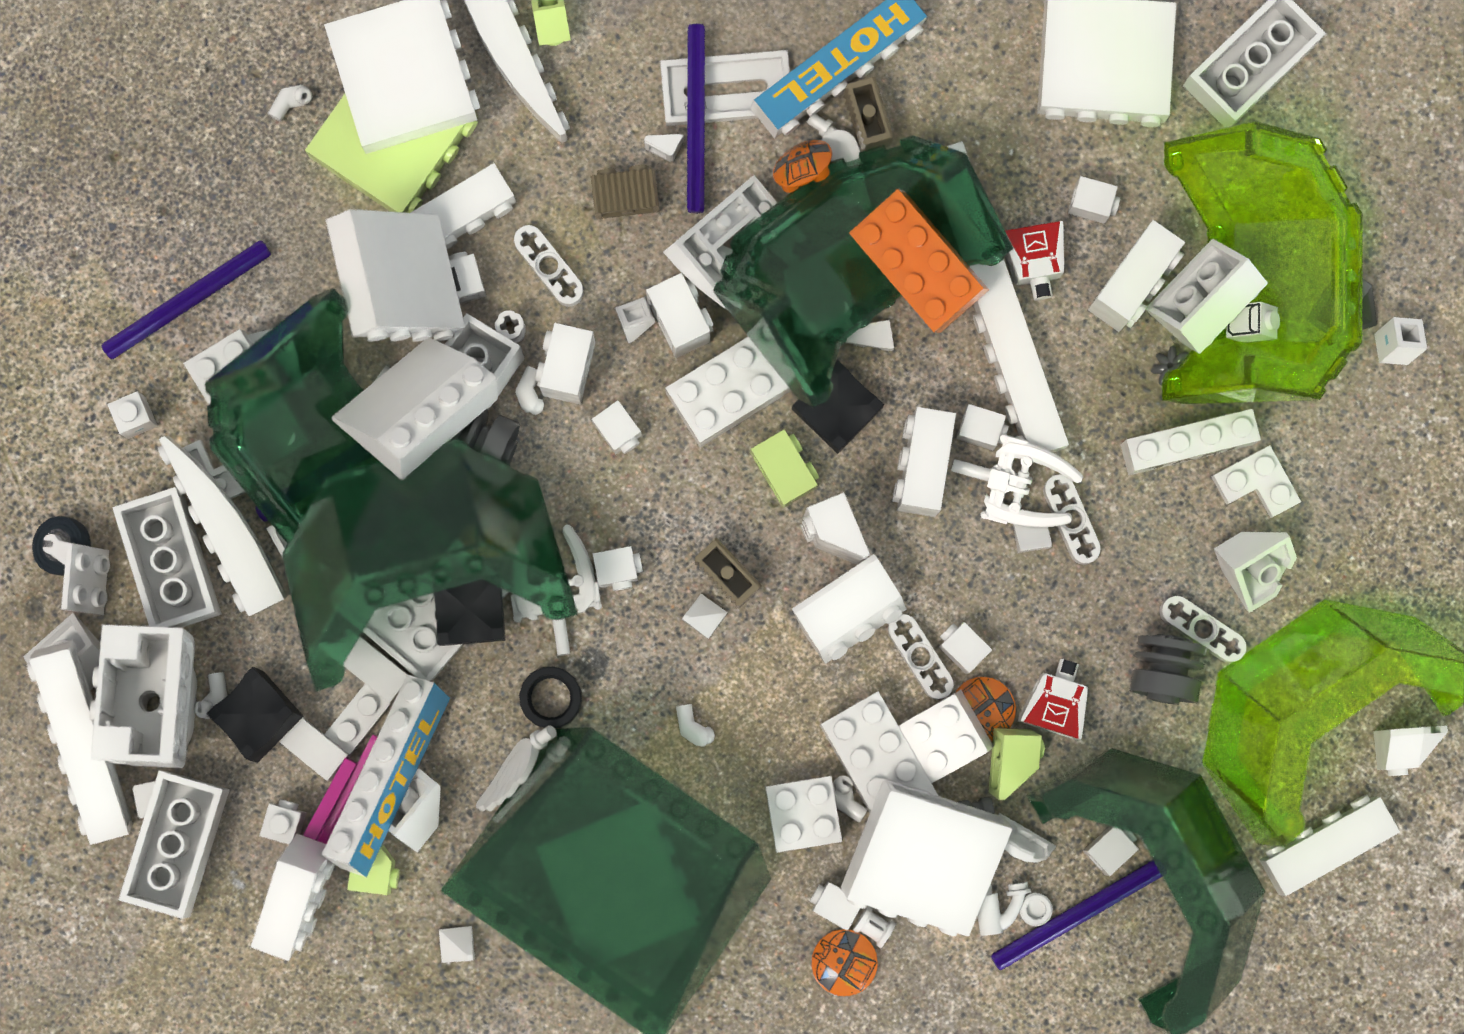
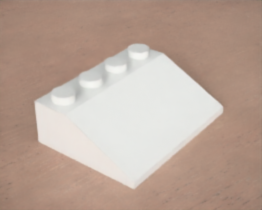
M429 338L421 342L333 415L332 420L403 481L498 399L497 377L473 357Z

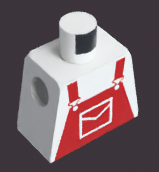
M1063 221L1002 231L999 236V242L1015 285L1031 283L1034 300H1044L1053 297L1050 280L1058 279L1064 273Z
M1060 659L1055 676L1046 673L1040 674L1017 722L1074 740H1081L1088 687L1074 682L1079 664Z

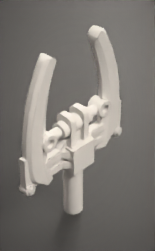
M1002 434L1000 441L1003 442V445L996 451L995 456L999 457V461L992 469L957 459L954 460L952 472L988 481L987 487H990L991 492L990 496L988 494L985 496L984 503L987 508L982 511L981 518L1003 524L1012 523L1029 527H1054L1069 524L1072 521V515L1069 513H1042L1021 509V498L1024 495H1028L1030 488L1026 486L1032 483L1033 478L1029 477L1030 473L1028 470L1033 462L1046 466L1075 483L1082 481L1083 475L1060 456L1044 448L1029 444L1027 440ZM1014 458L1021 459L1022 468L1018 473H1015L1012 468ZM1013 491V502L1010 505L1003 503L1005 493Z
M570 525L563 527V535L571 549L578 575H575L572 579L561 578V575L557 574L554 580H550L549 576H545L544 581L540 582V584L533 585L528 583L527 559L530 536L527 532L520 534L512 562L511 581L513 595H511L514 615L513 620L516 623H520L522 618L527 617L534 621L539 620L538 615H546L550 619L552 618L557 656L570 654L565 616H569L571 610L578 609V613H584L589 607H594L596 610L602 608L599 586L595 580L588 552ZM568 586L579 587V594L569 596L563 592V589H567ZM537 591L546 592L542 600L531 601L530 595Z

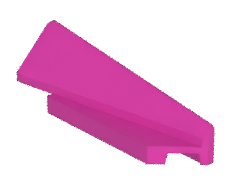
M372 734L358 762L350 758H344L303 836L327 844L378 737L377 735Z

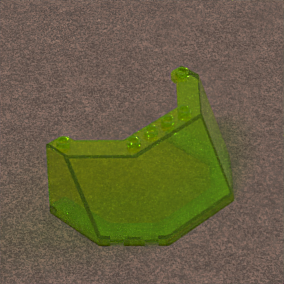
M1254 121L1164 142L1165 168L1172 176L1178 178L1207 228V244L1212 239H1215L1247 257L1268 284L1250 303L1263 302L1278 307L1280 326L1277 329V339L1244 343L1226 338L1225 327L1200 354L1191 350L1177 369L1169 370L1165 373L1162 380V401L1180 404L1320 400L1326 392L1324 387L1330 380H1335L1348 363L1346 357L1351 351H1356L1362 344L1363 214L1357 203L1349 201L1345 193L1348 187L1336 165L1330 166L1325 158L1324 153L1327 149L1321 138Z
M1324 599L1246 652L1240 660L1230 663L1217 672L1214 702L1211 706L1207 729L1208 736L1203 752L1202 764L1258 845L1284 847L1298 838L1305 827V820L1300 812L1311 744L1398 684L1424 688L1442 715L1448 716L1464 705V650L1414 616Z

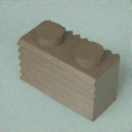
M876 77L848 83L845 87L843 98L846 99L845 104L848 105L847 110L850 111V122L853 123L852 128L855 129L854 134L857 135L856 140L859 141L860 152L865 154L891 146L894 137Z
M634 165L629 167V171L616 173V169L607 168L598 170L597 175L591 176L596 219L660 212L654 168L648 169L647 165Z
M715 538L695 557V565L699 566V570H704V575H708V580H713V584H717V589H722V594H726V599H731V603H735V608H740L761 589L762 585L718 538Z

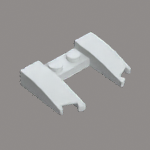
M753 175L663 251V253L697 288L723 308H728L731 306V301L742 300L745 305H749L757 298L716 251L720 246L745 226L762 244L787 265L793 267L800 258L791 252L794 242L802 243L805 240V235L756 176Z
M349 627L345 628L346 636L331 643L328 642L327 638H324L317 645L365 684L325 734L302 717L279 741L326 781H331L334 778L344 758H350L393 704L407 676L404 670Z

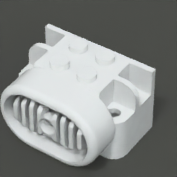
M102 625L99 667H94L92 677L93 686L97 687L96 700H92L90 704V720L94 721L91 760L108 761L114 764H129L131 766L184 767L187 745L191 740L194 729V707L197 694V677L193 668L195 653L194 637L184 628ZM159 696L160 704L158 708L149 712L147 709L149 699Z

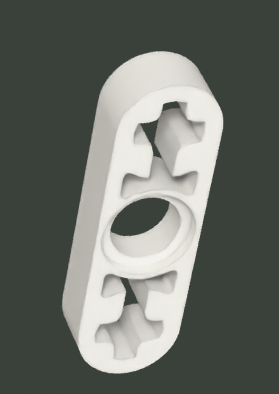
M531 225L519 228L515 233L514 243L520 255L561 305L566 307L577 305L582 300L584 293L580 280L538 228ZM525 234L529 237L537 236L534 241L540 251L543 247L548 249L539 253L534 261L530 258L535 256L532 248L528 245L525 247L521 246L524 243L522 237ZM545 258L555 259L558 262L557 271L550 275L542 273L539 268L541 261ZM564 271L568 274L562 277L564 282L569 287L576 286L574 289L576 296L573 298L568 295L561 296L563 289L558 281H556L554 286L550 284V282L559 279Z
M1061 474L1054 475L1044 485L1043 493L1051 513H1065L1072 510L1080 515L1081 523L1077 528L1070 529L1065 525H1059L1058 529L1071 558L1078 564H1089L1098 558L1101 551L1100 543L1073 482ZM1056 481L1059 485L1065 484L1067 490L1063 493L1066 502L1071 498L1074 501V504L1067 505L1060 511H1058L1056 505L1062 504L1061 498L1058 494L1052 495L1051 489L1055 487L1054 482ZM1084 528L1086 529L1088 534H1083L1081 537L1085 545L1091 544L1093 546V550L1089 552L1090 558H1086L1084 554L1079 555L1077 553V549L1081 547L1078 537L1071 541L1069 535L1077 534Z
M1173 596L1161 604L1160 617L1167 625L1194 643L1207 647V651L1220 660L1234 662L1240 660L1245 655L1246 642L1241 635L1181 596ZM1179 603L1181 605L1180 612L1187 617L1191 616L1192 612L1196 614L1189 621L1187 629L1182 626L1187 622L1185 619L1179 616L1174 619L1170 617L1169 605L1174 606ZM1199 620H1205L1211 625V634L1206 639L1199 638L1194 632V626ZM1219 629L1223 631V634L1219 636L1220 639L1225 642L1236 641L1234 647L1238 650L1237 653L1226 655L1224 653L1226 647L1219 642H1216L1214 647L1210 645V642L1218 636Z
M902 614L896 621L889 623L888 635L926 695L932 699L947 697L953 690V679L915 619L909 615ZM901 621L902 624L909 623L911 628L908 630V634L912 640L918 635L921 642L912 644L905 651L902 645L907 644L908 641L903 635L897 636L894 631L898 628L896 622ZM915 648H925L929 652L930 660L925 666H917L912 662L911 654ZM934 663L939 667V669L933 671L938 679L944 677L947 682L943 685L945 691L942 694L938 690L932 691L929 686L933 684V680L929 674L924 679L920 675V672L930 669Z

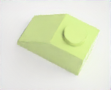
M531 0L539 46L546 44L555 46L564 41L571 40L564 0Z
M994 728L992 744L994 747L992 748L989 793L998 800H1006L1039 769L1040 759L1044 756L1045 746L1042 736L1032 729Z
M383 844L367 877L350 872L347 890L389 895L392 888L397 889L400 870L395 868V860Z

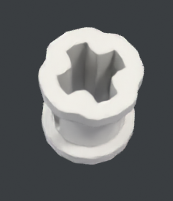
M511 310L504 311L498 315V319L495 321V330L516 344L522 341L525 337L526 327L521 315ZM512 321L514 325H517L514 327L515 333L509 334L507 330H504L507 328L506 322Z
M867 906L857 920L853 931L856 933L861 931L875 940L876 946L882 948L894 930L896 923L893 921L887 922L873 913L872 907Z

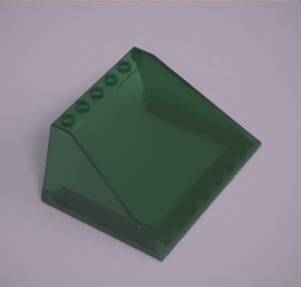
M593 728L555 729L557 732L556 737L548 741L547 746L539 751L528 779L519 785L512 797L504 800L440 892L641 1033L668 1034L771 880L760 845Z

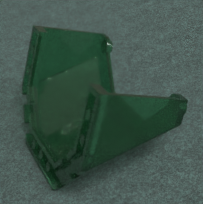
M912 135L901 139L900 146L886 149L885 145L859 152V159L845 162L844 158L831 161L828 166L830 174L826 179L820 182L813 180L806 185L800 186L732 238L730 243L733 250L732 254L726 255L720 270L723 276L722 281L716 282L713 291L797 399L812 407L827 401L834 388L830 379L840 346L858 329L866 327L878 313L894 305L896 299L901 296L900 292L849 234L852 229L897 189L903 190L908 194L969 266L976 264L994 266L1000 263L1004 256L1014 249L966 153Z
M333 287L314 295L205 382V391L210 395L211 402L207 405L208 426L213 428V436L209 439L210 449L291 549L301 554L309 551L319 556V563L342 574L345 570H348L358 575V582L368 587H373L429 572L494 494L480 475L458 472L431 458H428L402 481L332 420L333 415L364 391L348 372L344 364L343 320L348 316L349 309L344 297Z
M458 439L443 444L403 480L398 478L380 461L327 476L314 503H311L298 525L297 532L291 542H288L282 553L304 656L316 691L333 687L342 681L345 674L344 662L376 609L472 581L484 579L540 606L543 614L552 620H561L578 615L538 479L527 473L524 475L510 468L509 464L486 453L482 454Z
M1111 748L1028 793L1026 797L1041 824L1053 818L1069 819L1077 816L1140 836L1193 933L1181 975L1137 1000L1153 1029L1163 1034H1185L1205 1023L1241 981L1265 890L1200 774Z

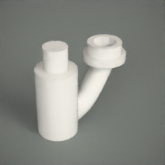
M1028 882L1008 884L1009 891H1007V896H1012V900L1003 914H1000L998 893H992V886L990 884L977 915L980 936L1001 934L1003 930L1012 925L1019 914L1025 895L1032 893L1031 888H1028Z

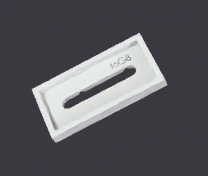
M788 50L705 57V85L764 81L768 85L767 89H769L790 73ZM687 58L661 60L666 126L686 125L687 96L684 94V90L687 88ZM765 91L705 96V123L757 119L758 117L751 110L753 100Z

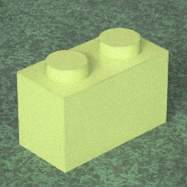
M785 429L750 450V454L782 508L817 489L818 485L815 480L819 479V475L812 463L809 461L805 464L799 452L803 451L796 436L794 434L788 436Z

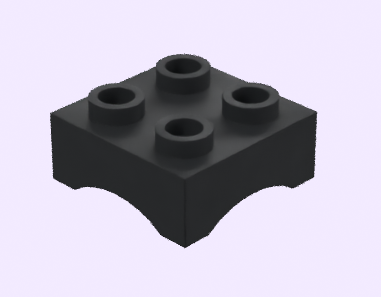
M837 359L818 381L792 405V410L838 454L878 414L884 404L865 388Z
M499 573L433 579L437 645L448 646L506 641L502 584Z
M252 667L243 676L240 683L228 696L206 713L228 735L245 759L256 763L303 717L300 711L263 670Z

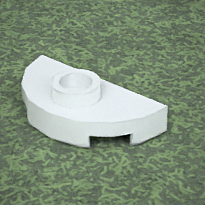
M998 814L1005 817L1013 828L1005 850L1011 856L1025 862L1038 863L1046 860L1056 848V845L1005 815Z

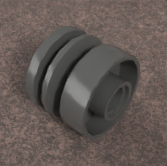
M486 409L444 445L442 465L451 468L459 457L457 471L463 473L471 462H475L474 478L495 486L503 471L508 469L518 444L516 440L520 423L499 415L490 427L487 425L489 411Z
M1173 635L1138 636L1137 644L1150 648L1151 652L1138 651L1135 653V657L1149 663L1148 669H1134L1132 671L1129 691L1145 695L1147 700L1179 705L1180 702L1198 703L1202 682L1188 676V670L1204 669V663L1191 660L1190 658L1191 656H1206L1207 647L1196 644L1190 639Z

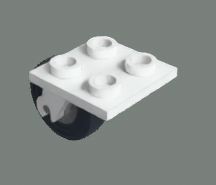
M57 516L44 521L34 535L32 552L36 563L41 569L53 575L64 576L61 609L104 615V607L107 602V573L110 569L109 550L91 547V540L87 529L76 519Z

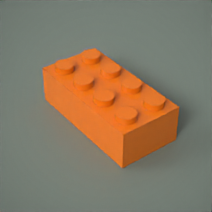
M897 189L849 232L934 333H941L989 291L988 287L903 190Z

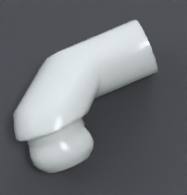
M304 85L283 88L267 114L281 122L289 108L304 106L312 100L311 90Z
M527 366L516 387L515 393L521 409L526 413L530 412L533 415H537L543 410L544 402L542 399H538L534 389L537 383L535 381L537 369Z
M224 672L208 674L210 692L202 701H198L194 707L195 714L198 717L211 719L206 713L228 696Z
M692 704L676 706L680 734L696 746L704 747L706 744H711L714 741L715 733L711 727H703L694 721Z
M845 775L839 776L833 781L836 807L839 811L860 823L868 809L854 801L851 778Z

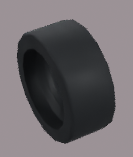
M554 666L541 667L530 673L522 683L519 693L520 707L525 717L536 726L546 728L551 725L554 728H561L571 723L578 715L582 704V691L576 678L566 670ZM554 678L562 681L570 692L568 708L557 717L542 716L535 710L532 704L531 696L533 689L539 682L545 679Z

